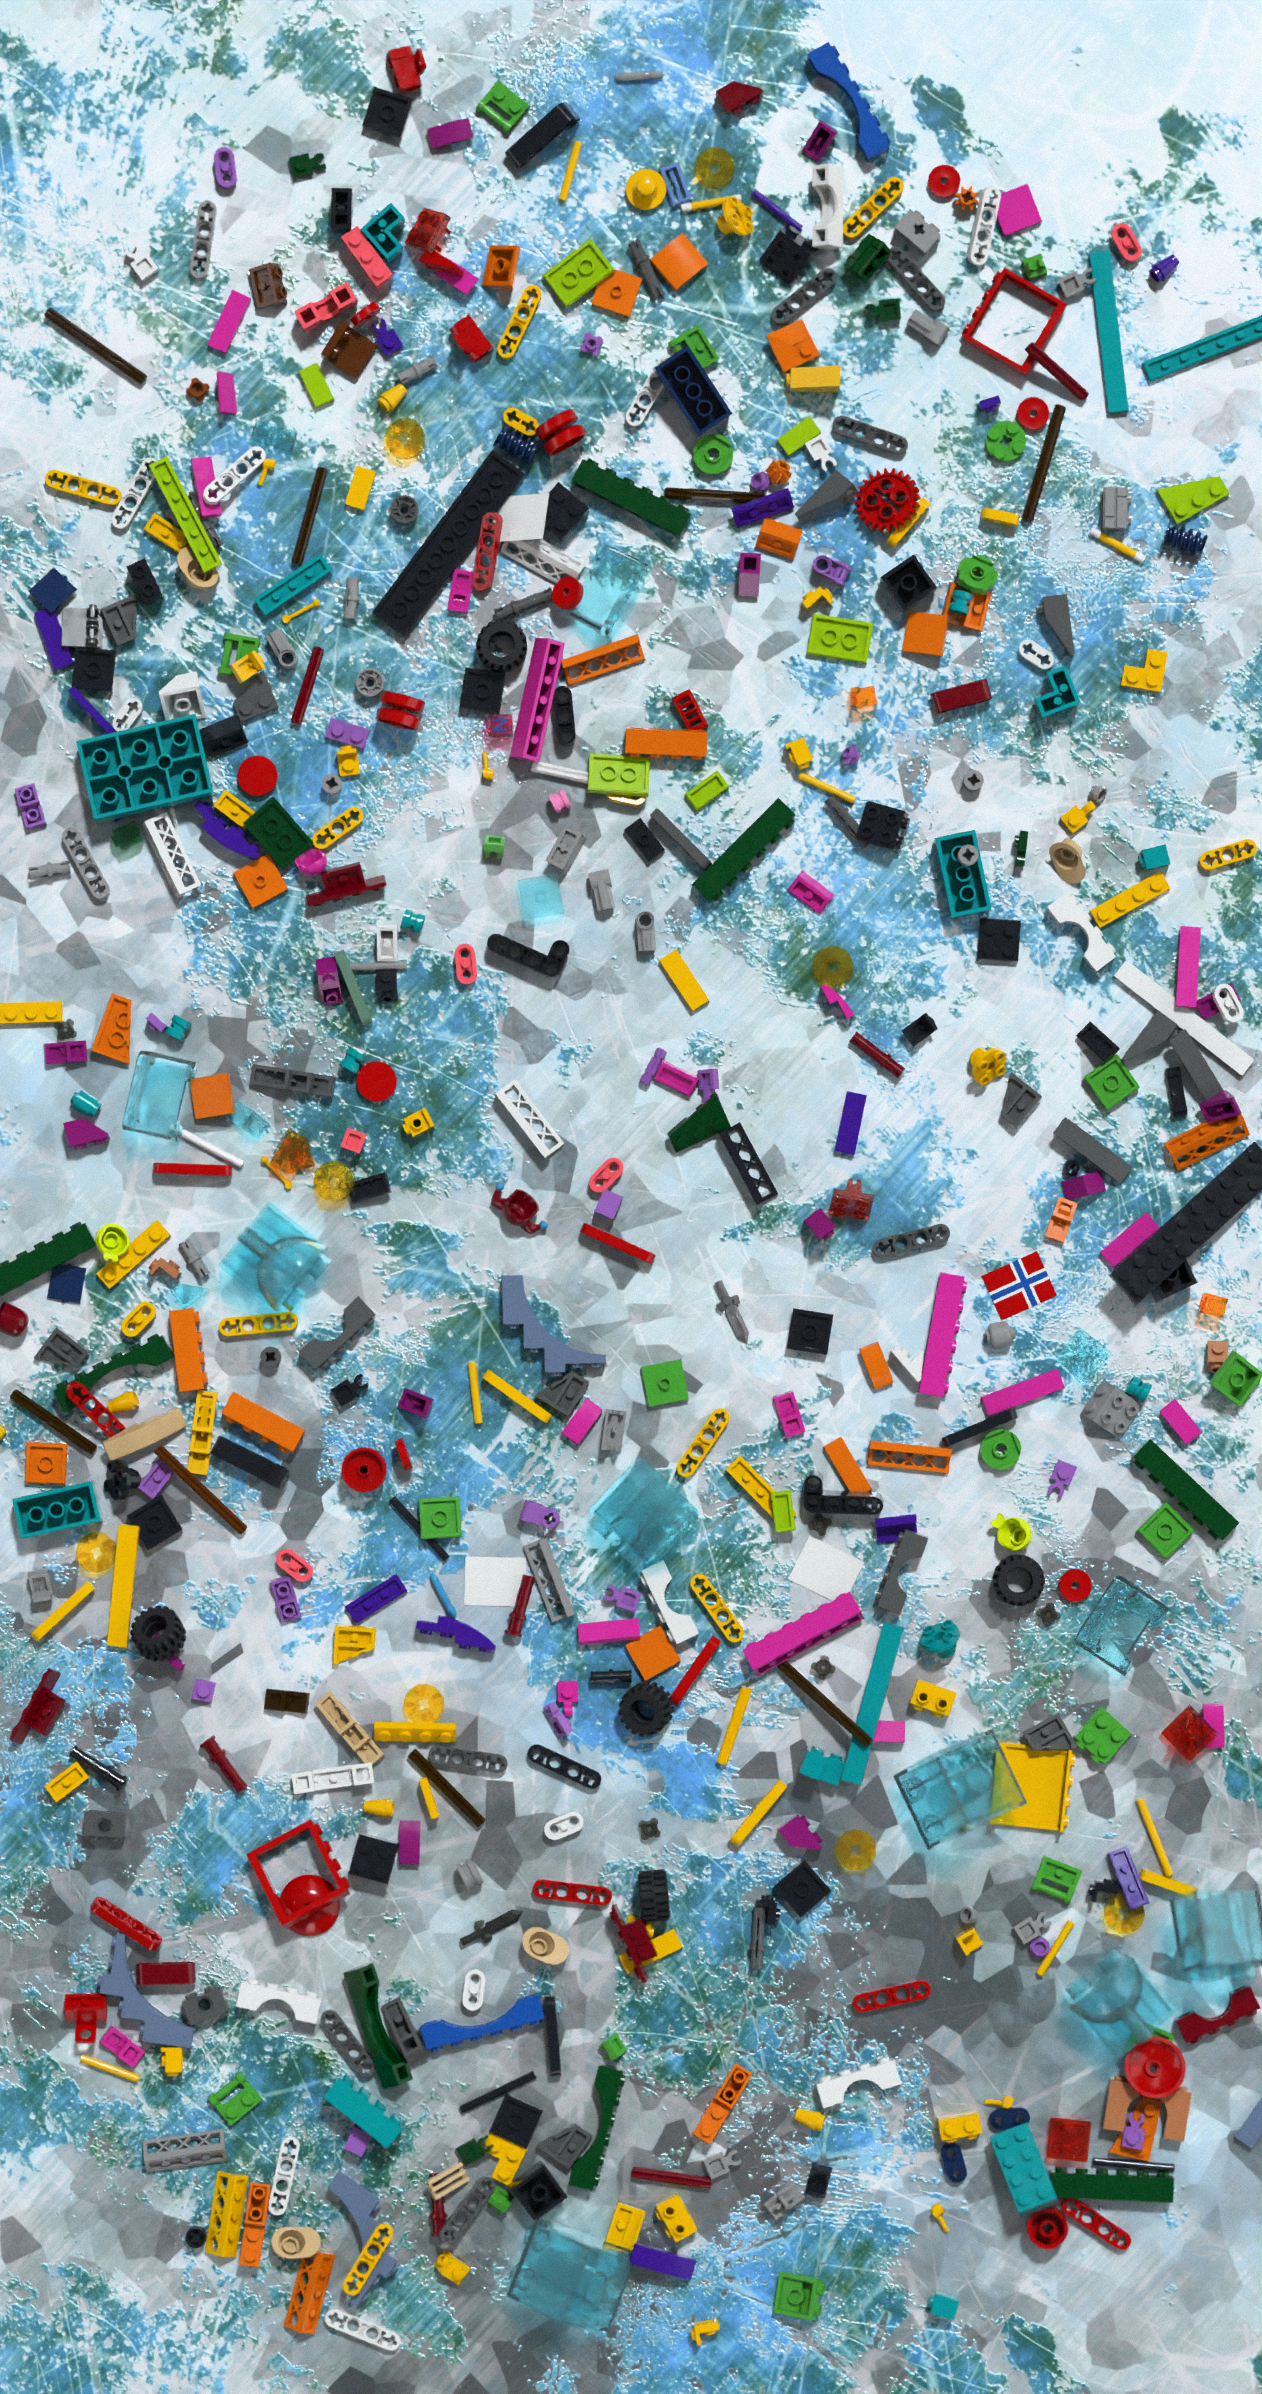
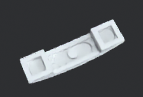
M372 1762L291 1774L294 1794L375 1783Z

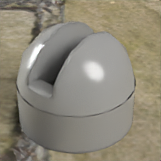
M1100 785L1092 786V792L1089 791L1090 797L1098 803L1102 802L1107 795V789Z
M964 1907L960 1912V1919L963 1923L972 1924L977 1921L978 1913L974 1908Z

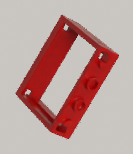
M1004 268L1002 272L998 271L994 276L992 282L995 284L992 289L987 288L982 299L985 301L981 307L977 306L973 312L972 317H974L971 325L966 324L961 333L964 335L962 341L1026 377L1035 361L1033 357L1028 354L1021 366L972 338V335L1004 280L1055 308L1035 342L1040 349L1043 348L1067 304Z
M311 1819L246 1854L281 1925L285 1929L350 1894L348 1890L350 1887L349 1881L346 1876H341L339 1870L342 1868L338 1860L332 1858L330 1852L333 1850L329 1842L323 1840L321 1836L324 1833L319 1823L315 1824ZM310 1830L338 1889L288 1915L259 1857Z

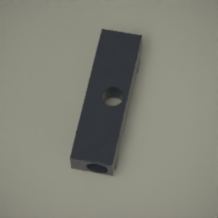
M1180 1066L1166 1068L1173 1117L1187 1115ZM1172 1089H1177L1178 1094L1173 1095Z

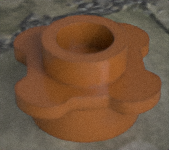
M193 378L189 388L186 389V394L195 397L198 402L204 400V395L209 391L210 387L207 383L199 381L198 378Z

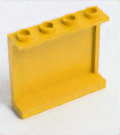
M998 1741L989 1823L1063 1832L1064 1827L1067 1828L1068 1815H1065L1066 1807H1070L1071 1795H1067L1068 1787H1072L1073 1775H1070V1766L1074 1767L1075 1755L1072 1754V1750L1032 1751L1028 1744Z

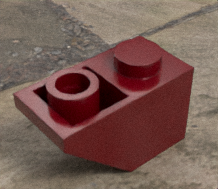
M732 81L716 91V97L727 116L731 114L735 116L744 110L743 107L748 104L751 106L757 104L763 96L761 88Z

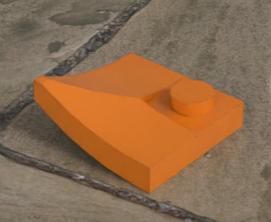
M802 319L766 335L783 374L791 371V368H797L820 356Z

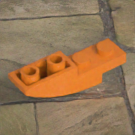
M737 2063L733 2065L701 2116L702 2118L692 2135L708 2145L711 2144L753 2073Z
M250 2182L239 2259L240 2266L260 2267L271 2188L269 2184Z

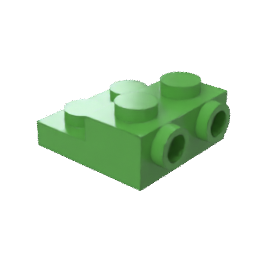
M1232 1350L1209 1381V1384L1240 1407L1247 1401L1254 1387L1260 1383L1262 1372Z
M1100 1706L1077 1731L1074 1737L1077 1739L1075 1743L1083 1751L1087 1748L1092 1753L1090 1757L1097 1764H1100V1762L1106 1764L1131 1733Z
M780 2271L773 2312L810 2321L817 2319V2316H820L822 2312V2304H819L820 2296H823L825 2292V2284H822L823 2278Z

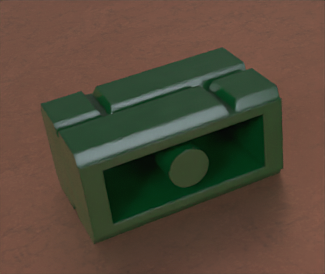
M868 234L865 239L860 241L854 253L847 258L844 266L850 274L867 284L892 251L883 241Z

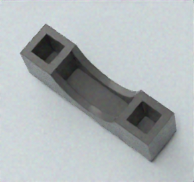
M359 1296L344 1309L346 1326L338 1338L332 1341H320L313 1338L299 1351L315 1370L318 1368L324 1369L331 1362L329 1358L333 1354L337 1356L345 1349L343 1344L348 1340L351 1342L360 1335L359 1329L363 1326L367 1328L375 1321L373 1318L375 1313Z
M906 1528L904 1532H899L896 1540L899 1546L897 1551H892L889 1562L892 1563L890 1570H885L882 1581L885 1582L883 1589H878L875 1600L878 1601V1607L899 1615L901 1614L907 1594L899 1586L898 1573L906 1561L922 1557L929 1539L927 1536Z

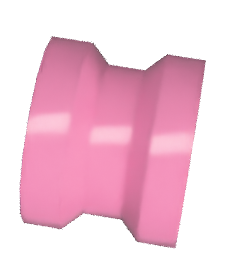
M560 789L555 795H548L556 814L561 812L563 808L571 807L563 789Z

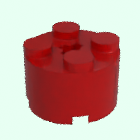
M1050 2206L1027 2216L1026 2231L1030 2240L1042 2249H1053L1066 2239L1068 2223L1061 2210L1055 2206ZM1046 2223H1049L1050 2226H1052L1048 2228V2231H1045L1042 2227L1045 2226Z

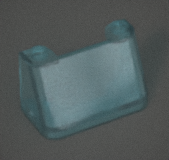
M606 543L604 546H599L595 553L597 559L582 583L584 589L582 600L576 607L567 610L566 615L609 638L620 614L637 585H639L640 578H644L648 571L649 564Z
M141 1050L135 1065L122 1129L178 1142V1138H181L183 1127L178 1121L186 1083L191 1078H195L197 1071L195 1067L196 1062Z
M1117 1576L1110 1582L1075 1636V1643L1125 1676L1133 1666V1658L1129 1653L1150 1621L1157 1623L1166 1617L1169 1607L1122 1576Z

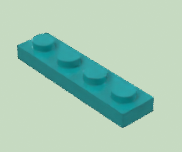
M320 553L255 597L254 600L263 614L267 616L332 572V569Z

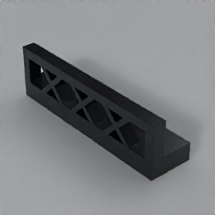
M739 1122L731 1128L718 1133L756 1205L777 1195L778 1192L741 1123ZM738 1128L742 1134L740 1143L733 1142L728 1133ZM743 1139L745 1140L747 1145L742 1144ZM741 1146L750 1149L752 1153L750 1161L743 1160L740 1157ZM753 1156L757 1163L752 1162ZM751 1164L760 1168L761 1174L759 1179L751 1177L749 1173ZM762 1175H764L766 1181L761 1180ZM760 1182L768 1184L772 1193L762 1198L758 1190Z

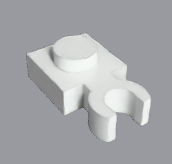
M134 243L136 252L131 254L126 249L125 253L130 259L135 260L130 265L140 279L144 281L159 269L147 252L141 255L139 245Z
M823 434L805 443V447L814 462L821 460V468L824 472L828 471L825 466L826 462H831L834 467L837 466L836 460L828 455L833 450Z

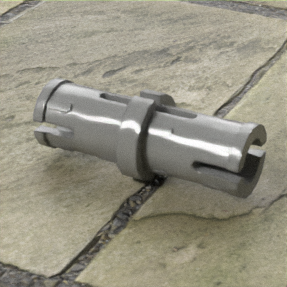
M431 355L417 364L414 362L411 367L396 375L399 377V382L404 385L417 377H423L422 374L437 368L438 365Z
M347 578L346 595L343 598L345 601L344 619L356 620L357 602L360 599L358 597L360 579Z
M69 860L52 864L47 862L46 865L29 867L31 880L46 877L50 879L53 876L71 873Z
M189 1238L185 1240L189 1248L186 1247L184 1242L180 1243L179 1246L188 1259L187 1263L192 1265L200 1280L204 1278L200 1269L203 1270L205 1276L210 1274V1271L201 1259V1253L198 1254Z

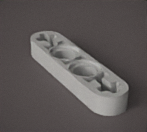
M209 200L201 202L198 207L190 263V273L197 280L206 278L209 272L217 217V208ZM207 205H210V208L213 210L208 215V219L212 220V222L207 220L200 221L201 218L205 219V211H202V209H206ZM202 225H208L211 228L208 235H201L199 233ZM199 245H205L208 248L205 255L197 254L196 249ZM195 258L200 260L207 259L206 262L202 261L201 266L205 271L201 272L200 275H197L194 268H198L199 261H195Z
M72 827L66 828L62 833L63 842L92 895L101 900L107 898L110 894L109 885L80 832ZM68 832L76 833L77 836L74 838L77 844L81 841L82 845H78L71 850L70 847L74 846L71 840H66ZM84 849L87 852L84 860L76 858L77 850ZM88 867L96 869L95 877L88 878L85 875ZM99 877L102 879L98 881L100 886L106 887L102 896L99 893H95L98 890L95 883L92 886L90 885V882L96 881Z

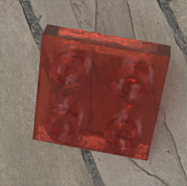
M423 208L417 217L415 225L409 231L405 243L410 247L432 253L433 250L440 253L442 249L437 243L443 233L450 235L452 232L447 228L451 217L445 213Z
M850 1178L845 1190L833 1189L829 1213L837 1217L849 1216L857 1220L869 1219L874 1195L862 1193L861 1180H857V1183L853 1184V1179Z
M1191 1705L1161 1732L1189 1762L1218 1735Z
M1050 2116L1046 2158L1087 2162L1091 2120Z

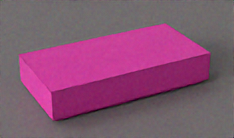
M663 1060L654 1079L690 1097L699 1077Z

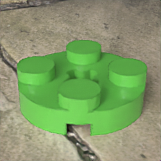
M1000 421L989 429L985 440L986 449L997 460L1002 462L1014 461L1019 458L1025 449V432L1016 422ZM1003 436L1011 439L1008 447L1000 443L1003 440Z
M712 434L703 436L694 446L693 461L703 473L719 475L730 467L733 461V449L728 439L722 435ZM715 449L719 457L711 460L709 459L708 451H714Z
M973 555L972 558L961 560L956 572L957 584L968 591L984 595L994 587L998 573L997 570L995 572L994 564L988 558ZM977 571L981 577H977L973 573Z
M992 1430L981 1441V1457L992 1468L1008 1469L1020 1457V1441L1009 1430ZM999 1443L1002 1446H1006L1003 1455L995 1452Z

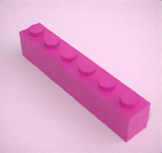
M535 638L510 757L528 762H539L565 646L563 642L549 638Z
M939 1273L918 1393L943 1397L944 1393H948L949 1381H946L947 1373L951 1374L953 1361H950L951 1353H955L957 1341H953L954 1333H958L960 1321H957L958 1313H962L964 1301L960 1300L961 1294L966 1293L967 1281H964L965 1276Z
M851 1592L843 1593L837 1596L834 1601L820 1605L817 1610L803 1614L797 1621L789 1622L782 1629L768 1633L760 1641L748 1644L743 1649V1652L756 1676H759L863 1620L864 1617Z

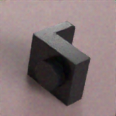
M397 970L376 971L378 1002L390 1003L398 1001Z
M924 1013L901 1031L914 1047L936 1031L938 1027L935 1025L933 1018Z
M1104 1878V1881L1094 1880V1884L1089 1885L1088 1896H1091L1090 1900L1092 1902H1096L1098 1890L1118 1895L1120 1886L1116 1885L1115 1880Z
M761 1894V1898L757 1897L756 1902L768 1904L766 1923L767 1925L775 1926V1922L780 1920L781 1909H777L778 1901L773 1899V1895Z
M812 2163L805 2193L815 2198H825L832 2167Z

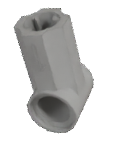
M915 309L906 325L922 334L928 342L937 347L950 330L942 322L932 320L917 309Z
M282 629L275 630L266 636L281 666L286 670L294 669L298 665V657ZM286 655L294 657L290 664L283 662Z
M608 869L588 873L598 912L615 908Z
M648 911L640 912L636 917L638 951L656 950L655 919L652 913ZM644 914L648 915L651 919L648 926L640 924L639 919Z

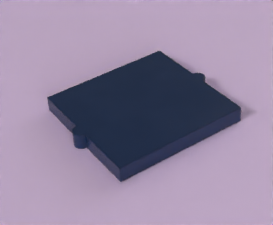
M53 567L28 592L38 601L39 605L44 606L53 614L77 589L68 581L67 576H63Z
M70 1263L68 1265L61 1264L53 1268L47 1298L62 1300L63 1303L66 1301L81 1303L86 1268L72 1266Z

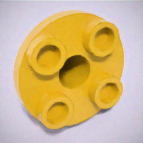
M650 169L638 170L627 181L626 195L629 202L638 210H651L658 207L665 199L666 184L662 176L656 171Z
M735 196L725 200L722 206L723 215L718 214L719 217L717 218L719 230L724 234L736 233L739 236H746L753 232L751 218L753 212L751 208L747 205L744 206Z
M978 1047L970 1055V1062L973 1066L972 1078L981 1086L987 1085L997 1076H1002L1006 1071V1054L1000 1048L985 1050L983 1047Z

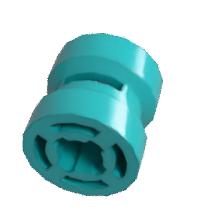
M953 590L952 597L954 602L949 604L948 610L968 615L969 607L967 605L972 600L973 595L965 591Z
M406 908L400 928H412L413 932L420 934L426 915L421 913L416 915L412 910Z
M174 1014L171 1019L172 1025L166 1028L165 1033L183 1041L185 1037L183 1032L190 1028L191 1023Z
M348 1047L346 1057L341 1060L339 1065L357 1074L359 1065L366 1056Z
M1134 1375L1125 1393L1130 1396H1136L1137 1400L1143 1403L1152 1385L1148 1382H1142L1139 1377Z

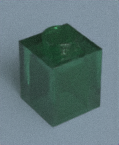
M135 820L112 830L114 833L111 836L115 847L119 846L121 850L144 841Z

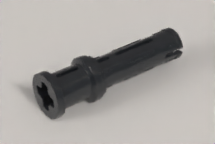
M77 1745L74 1746L69 1754L70 1757L101 1776V1781H107L116 1787L117 1791L123 1787L128 1779L127 1775H122L114 1770V1766L105 1765Z

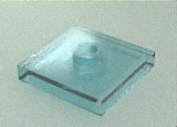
M558 873L518 880L524 920L565 914Z
M1079 1327L1055 1357V1360L1087 1384L1112 1352Z

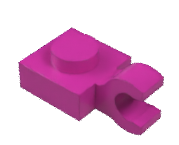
M578 1681L557 1682L558 1702H564V1716H573L572 1702L578 1701Z

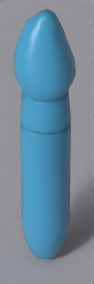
M432 1573L430 1575L431 1582L443 1605L446 1607L447 1613L455 1619L457 1615L456 1609L451 1604L439 1578Z

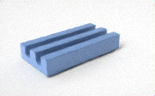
M679 162L659 168L661 176L665 181L672 207L691 202L692 199ZM673 168L677 170L686 198H682L672 170ZM667 170L669 171L674 189L678 197L677 201H675L672 190L670 188L665 171Z

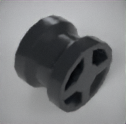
M192 2226L186 2234V2243L192 2248H200L207 2239L206 2230L201 2226Z

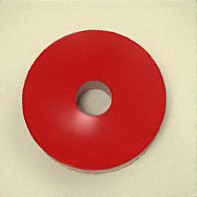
M939 165L930 172L928 187L933 195L938 198H949L958 191L960 175L955 168L949 165ZM945 178L947 179L948 183L946 185L941 184L940 180Z
M374 301L356 313L351 319L355 328L364 325L376 316L381 310L380 305L377 301Z
M1026 398L1018 406L1017 420L1027 430H1038L1047 423L1049 408L1040 398ZM1034 410L1037 413V415L1035 417H1031L1029 415V412Z
M568 576L560 579L552 591L553 602L564 610L576 607L583 597V585L573 577Z
M403 1437L395 1440L404 1470L413 1469Z
M1080 1569L1067 1570L1060 1577L1059 1591L1069 1601L1078 1602L1084 1600L1091 1592V1579L1087 1573ZM1074 1581L1079 1583L1077 1589H1073L1071 1586Z

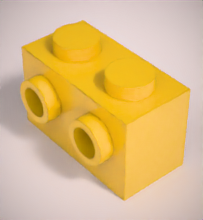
M917 1679L909 1702L913 1704L912 1708L924 1712L926 1708L932 1711L931 1715L943 1718L944 1715L949 1717L957 1693Z
M977 2110L937 2117L941 2140H946V2143L956 2142L958 2138L965 2136L966 2139H974L978 2137V2134H982Z
M678 2192L656 2203L657 2209L655 2214L659 2221L664 2220L667 2226L665 2231L669 2239L674 2238L675 2242H678L697 2231V2226Z

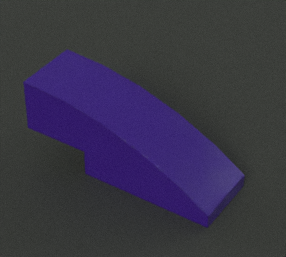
M634 2243L629 2259L631 2264L691 2280L697 2260L690 2256L639 2243Z

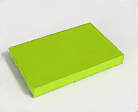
M590 238L542 276L568 308L615 272V269Z
M813 613L807 654L867 664L873 623Z
M589 753L587 793L648 797L650 757Z

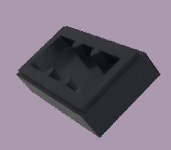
M641 818L624 829L648 862L665 850Z
M1091 1021L1076 1035L1104 1063H1107L1120 1050Z
M386 1172L347 1184L353 1204L392 1192Z

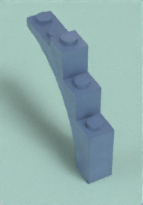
M523 1275L502 1276L503 1325H507V1329L520 1328V1324H523L524 1349H528V1353L541 1352L540 1348H544L545 1372H549V1376H561V1372H566L565 1364H569V1368H582V1363H590V1367H602V1363H606V1355L590 1354L575 1350L549 1334L538 1322L529 1306L524 1291Z
M118 1932L117 1936L112 1938L111 1948L114 1949V1956H110L108 1969H111V1972L104 1971L102 1976L99 1975L97 1988H100V1993L124 1997L123 2000L120 1999L118 2011L122 2012L121 2017L145 2021V2024L141 2023L139 2035L143 2036L142 2041L191 2048L195 2026H190V2024L182 2023L166 2016L144 1997L133 1980L128 1965L126 1953L127 1935L123 1932Z
M340 2168L328 2189L337 2195L350 2210L358 2225L364 2248L375 2228L380 2223H383L370 2214L371 2212L376 2213L382 2204L379 2202L381 2196ZM386 2227L384 2229H379L381 2234L378 2240L376 2239V2237H374L373 2240L379 2241L380 2243L384 2244V2242H381V2240L385 2235H390L388 2234V2228ZM375 2244L370 2245L368 2253L372 2256L377 2255L379 2247ZM385 2249L358 2294L352 2295L349 2303L355 2307L359 2303L363 2304L369 2296L366 2293L370 2286L374 2288L381 2277L378 2274L385 2278L388 2274H394L399 2266L396 2263L398 2257ZM363 2262L362 2273H366L369 2270V2266Z

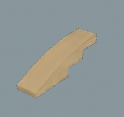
M175 1407L161 1416L155 1415L141 1424L135 1423L103 1441L102 1445L109 1460L112 1461L186 1427L187 1423L180 1408Z
M331 1691L315 1703L364 1763L372 1762L373 1766L385 1756L382 1750Z

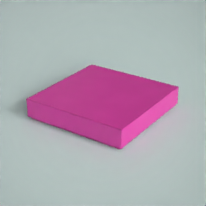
M1028 183L1001 193L997 220L1004 237L1042 222Z

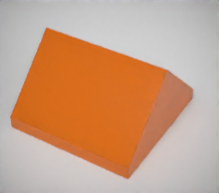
M489 246L482 282L483 286L513 292L520 257V246Z

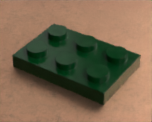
M274 796L243 822L245 827L282 869L314 843Z

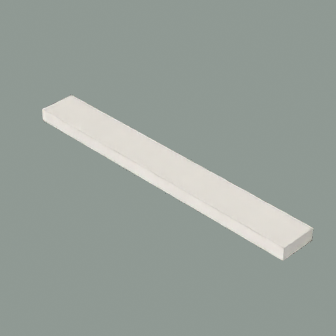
M1126 960L1115 973L1114 977L1157 1011L1159 1010L1178 1024L1177 1026L1181 1030L1186 1029L1190 1037L1240 1076L1253 1063V1058L1189 1008L1175 1007L1176 998Z

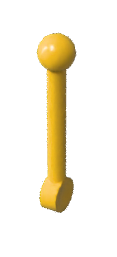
M315 599L313 600V603L294 612L293 614L289 616L284 615L282 617V621L284 623H289L290 619L296 617L297 615L309 610L314 606H320V600Z
M263 1156L261 1162L266 1164L285 1184L286 1189L292 1188V1182L287 1181L269 1162L267 1156Z

